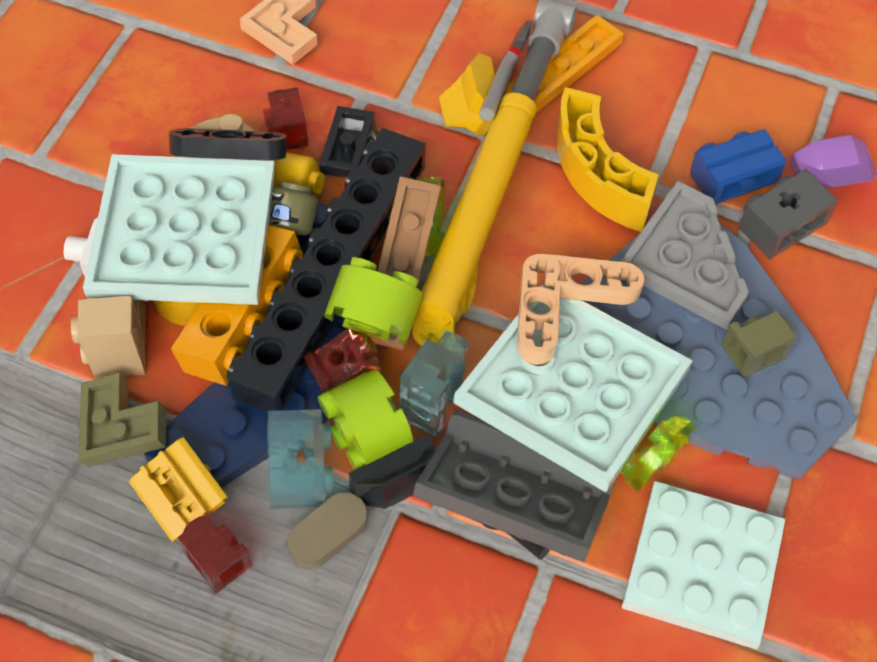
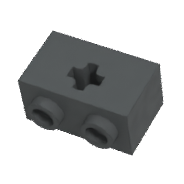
M805 169L792 178L790 176L782 178L772 190L764 195L756 194L751 197L743 207L744 214L739 229L770 260L826 225L838 200Z

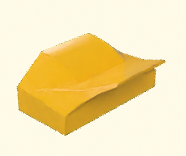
M478 53L456 82L439 97L446 127L466 128L480 136H484L488 132L493 119L490 121L482 120L479 116V111L495 77L491 57Z

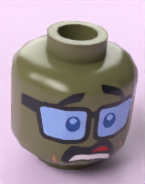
M283 181L280 182V187H273L269 225L294 231L296 237L298 235H310L314 230L319 208L318 198L311 194L312 188Z

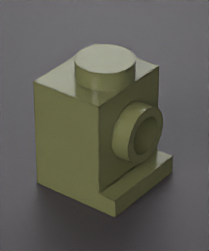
M775 311L762 318L759 315L751 317L741 326L737 321L729 324L721 347L743 377L747 378L786 359L797 336L794 334L791 323Z

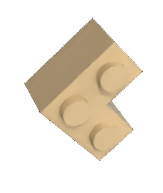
M131 296L78 300V317L71 318L72 340L74 343H80L82 363L89 364L94 378L97 379L120 373L124 377L146 375L145 300H132Z

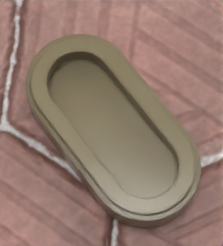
M352 493L335 494L296 524L287 537V548L292 561L303 568H317L359 536L367 524V510L362 499Z

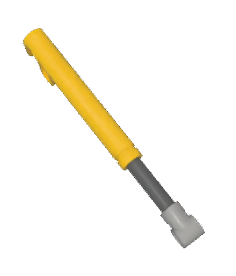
M539 0L533 21V30L528 39V54L512 92L504 95L501 99L421 291L423 297L413 323V338L425 349L434 352L449 351L454 342L455 323L460 321L462 314L467 315L476 290L480 255L537 113V106L534 100L551 58L558 54L564 37H570L576 18L577 5L557 0Z

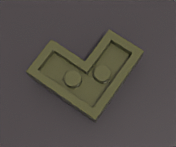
M120 373L81 383L78 454L80 462L89 467L166 447V407L159 401L128 408V380Z

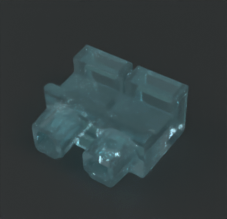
M445 331L437 344L426 339L400 376L401 398L399 409L402 408L408 423L437 437L445 424V404L453 403L454 393L463 383V375L466 369L463 356L468 350V341L450 331Z

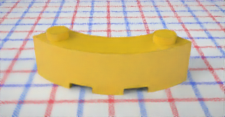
M564 87L556 141L560 164L566 177L577 193L599 213L627 228L642 232L652 204L659 174L639 167L619 152L613 153L604 140V130L600 121L599 109L602 96Z

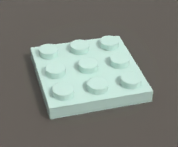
M654 481L621 608L757 650L762 640L785 519Z

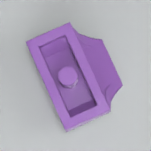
M852 135L814 141L795 152L790 161L795 175L806 169L825 189L874 181L877 175L875 165L865 142Z

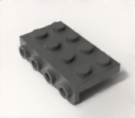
M455 411L449 419L446 434L416 481L413 496L468 517L476 522L512 534L517 538L548 548L563 556L585 562L616 479L608 491L604 492L480 418L463 411Z

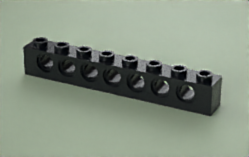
M385 128L381 129L375 141L370 140L367 143L363 152L362 162L357 169L353 168L349 172L345 182V189L339 198L335 197L331 201L327 210L326 220L321 228L316 227L313 230L302 259L297 258L293 262L289 271L288 282L282 291L277 290L272 296L268 309L269 312L263 322L256 323L251 330L248 346L241 357L236 356L231 362L227 372V379L229 380L233 399L277 418L280 417L339 316L335 314L332 322L324 316L341 266L350 265L352 257L362 258L371 262L386 236L400 176L419 180L425 169L426 143ZM310 294L317 295V296L311 297V298L304 297V296L310 295ZM291 326L298 327L297 329L292 331L284 330L285 328ZM267 360H278L277 363L272 365L263 364Z

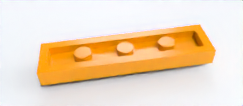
M596 15L571 34L569 38H566L558 54L551 58L534 100L537 112L562 93L564 87L568 88L620 46L623 42L624 33ZM517 78L507 85L503 96L512 92Z

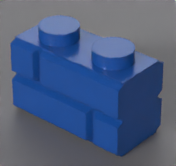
M765 129L751 134L743 131L736 134L730 141L718 145L708 143L695 152L690 172L698 188L702 189V193L713 198L715 204L779 182L786 165V158L779 148L774 146V141Z

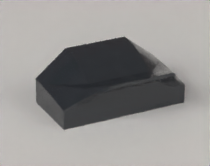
M337 106L319 163L320 172L329 176L347 177L353 168L357 169L359 167L367 143L370 140L375 141L379 134L375 123V112Z
M429 435L349 472L350 492L362 499L365 506L387 509L413 496L416 481L435 452L434 444Z

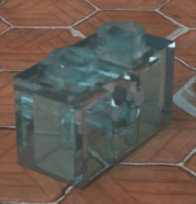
M322 409L268 411L269 509L319 507L324 503L326 493H333L332 466H324V450H331L330 423L322 424ZM295 452H303V458L306 460L305 466L297 467V461L294 459Z

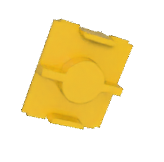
M184 437L177 439L165 451H160L147 465L140 467V470L129 480L130 485L172 542L183 538L190 532L189 529L196 527L221 507L228 498L210 473L211 468L203 464Z

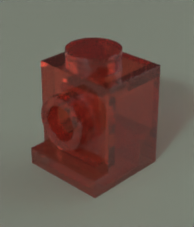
M298 87L268 92L270 108L263 109L267 132L285 134L286 150L308 146L306 120Z
M348 328L316 352H309L303 356L323 393L372 369L379 371L383 368L376 357L378 348L372 338L365 332Z
M208 515L192 520L185 527L183 534L177 537L184 555L215 594L253 566L247 547L243 543L239 544L234 534L225 524L218 528Z

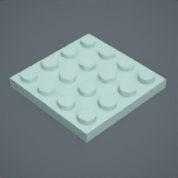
M112 154L83 284L86 298L131 296L132 300L258 305L276 172L274 161Z
M560 298L558 342L554 357L549 362L538 365L531 364L523 360L518 354V314L454 393L453 403L602 491L607 492L688 373L693 360L584 301ZM533 302L528 305V308L536 314H546L550 311V308L542 302ZM542 329L534 330L532 339L534 346L542 347Z

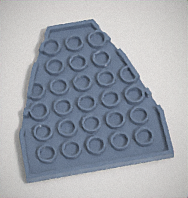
M721 224V229L726 231L736 256L734 263L739 276L744 278L749 290L745 303L732 323L737 321L741 326L751 317L759 315L762 318L777 311L780 316L785 317L791 323L794 334L797 336L786 359L744 378L721 347L727 330L645 286L642 287L638 300L628 305L584 301L693 360L688 373L654 422L657 423L656 429L703 450L721 455L724 450L747 457L748 464L761 468L771 467L778 470L781 474L801 480L853 426L857 419L814 337L747 245ZM639 234L608 261L620 262ZM589 277L581 285H589L593 283V280ZM606 278L601 279L600 285L605 284ZM620 280L622 286L627 287L626 281Z

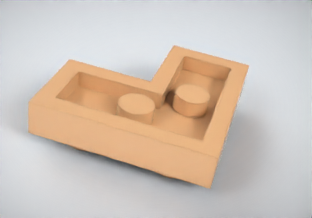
M263 0L240 18L241 30L294 65L318 45L317 34L298 22L316 8V0Z

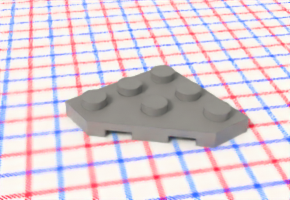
M677 181L620 262L633 264L643 272L645 278L643 286L727 330L729 324L733 322L745 303L749 290L744 278H740L734 263L736 256L726 231H722L717 219L718 210L714 199Z

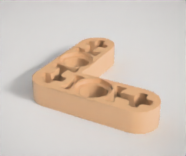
M534 254L529 256L524 262L520 282L517 351L520 357L526 362L535 365L547 363L554 357L559 333L560 298L628 305L636 302L640 297L645 280L643 272L637 266L626 262L551 254ZM537 272L544 273V287H536ZM578 273L586 274L591 277L593 283L581 285L576 283L571 277ZM602 278H606L604 285H600ZM620 280L626 281L627 287L622 286ZM533 302H542L550 308V311L546 314H536L528 308V305ZM535 329H542V347L534 346L532 339Z

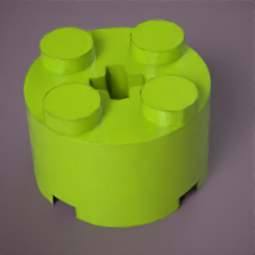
M352 257L350 265H342L324 316L333 322L334 316L337 314L345 318L343 327L388 342L390 334L399 336L397 344L405 345L423 297V293L417 289L419 280L398 271H394L391 277L377 272L376 264L362 258Z
M376 369L364 372L317 396L324 414L328 419L333 418L335 425L329 427V431L336 446L340 451L348 448L346 455L353 470L413 442L411 429L402 408L396 409L390 398L394 393L387 381Z

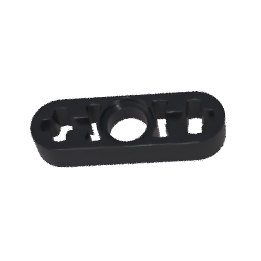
M180 128L169 131L170 154L181 157L280 160L286 157V135L265 131Z

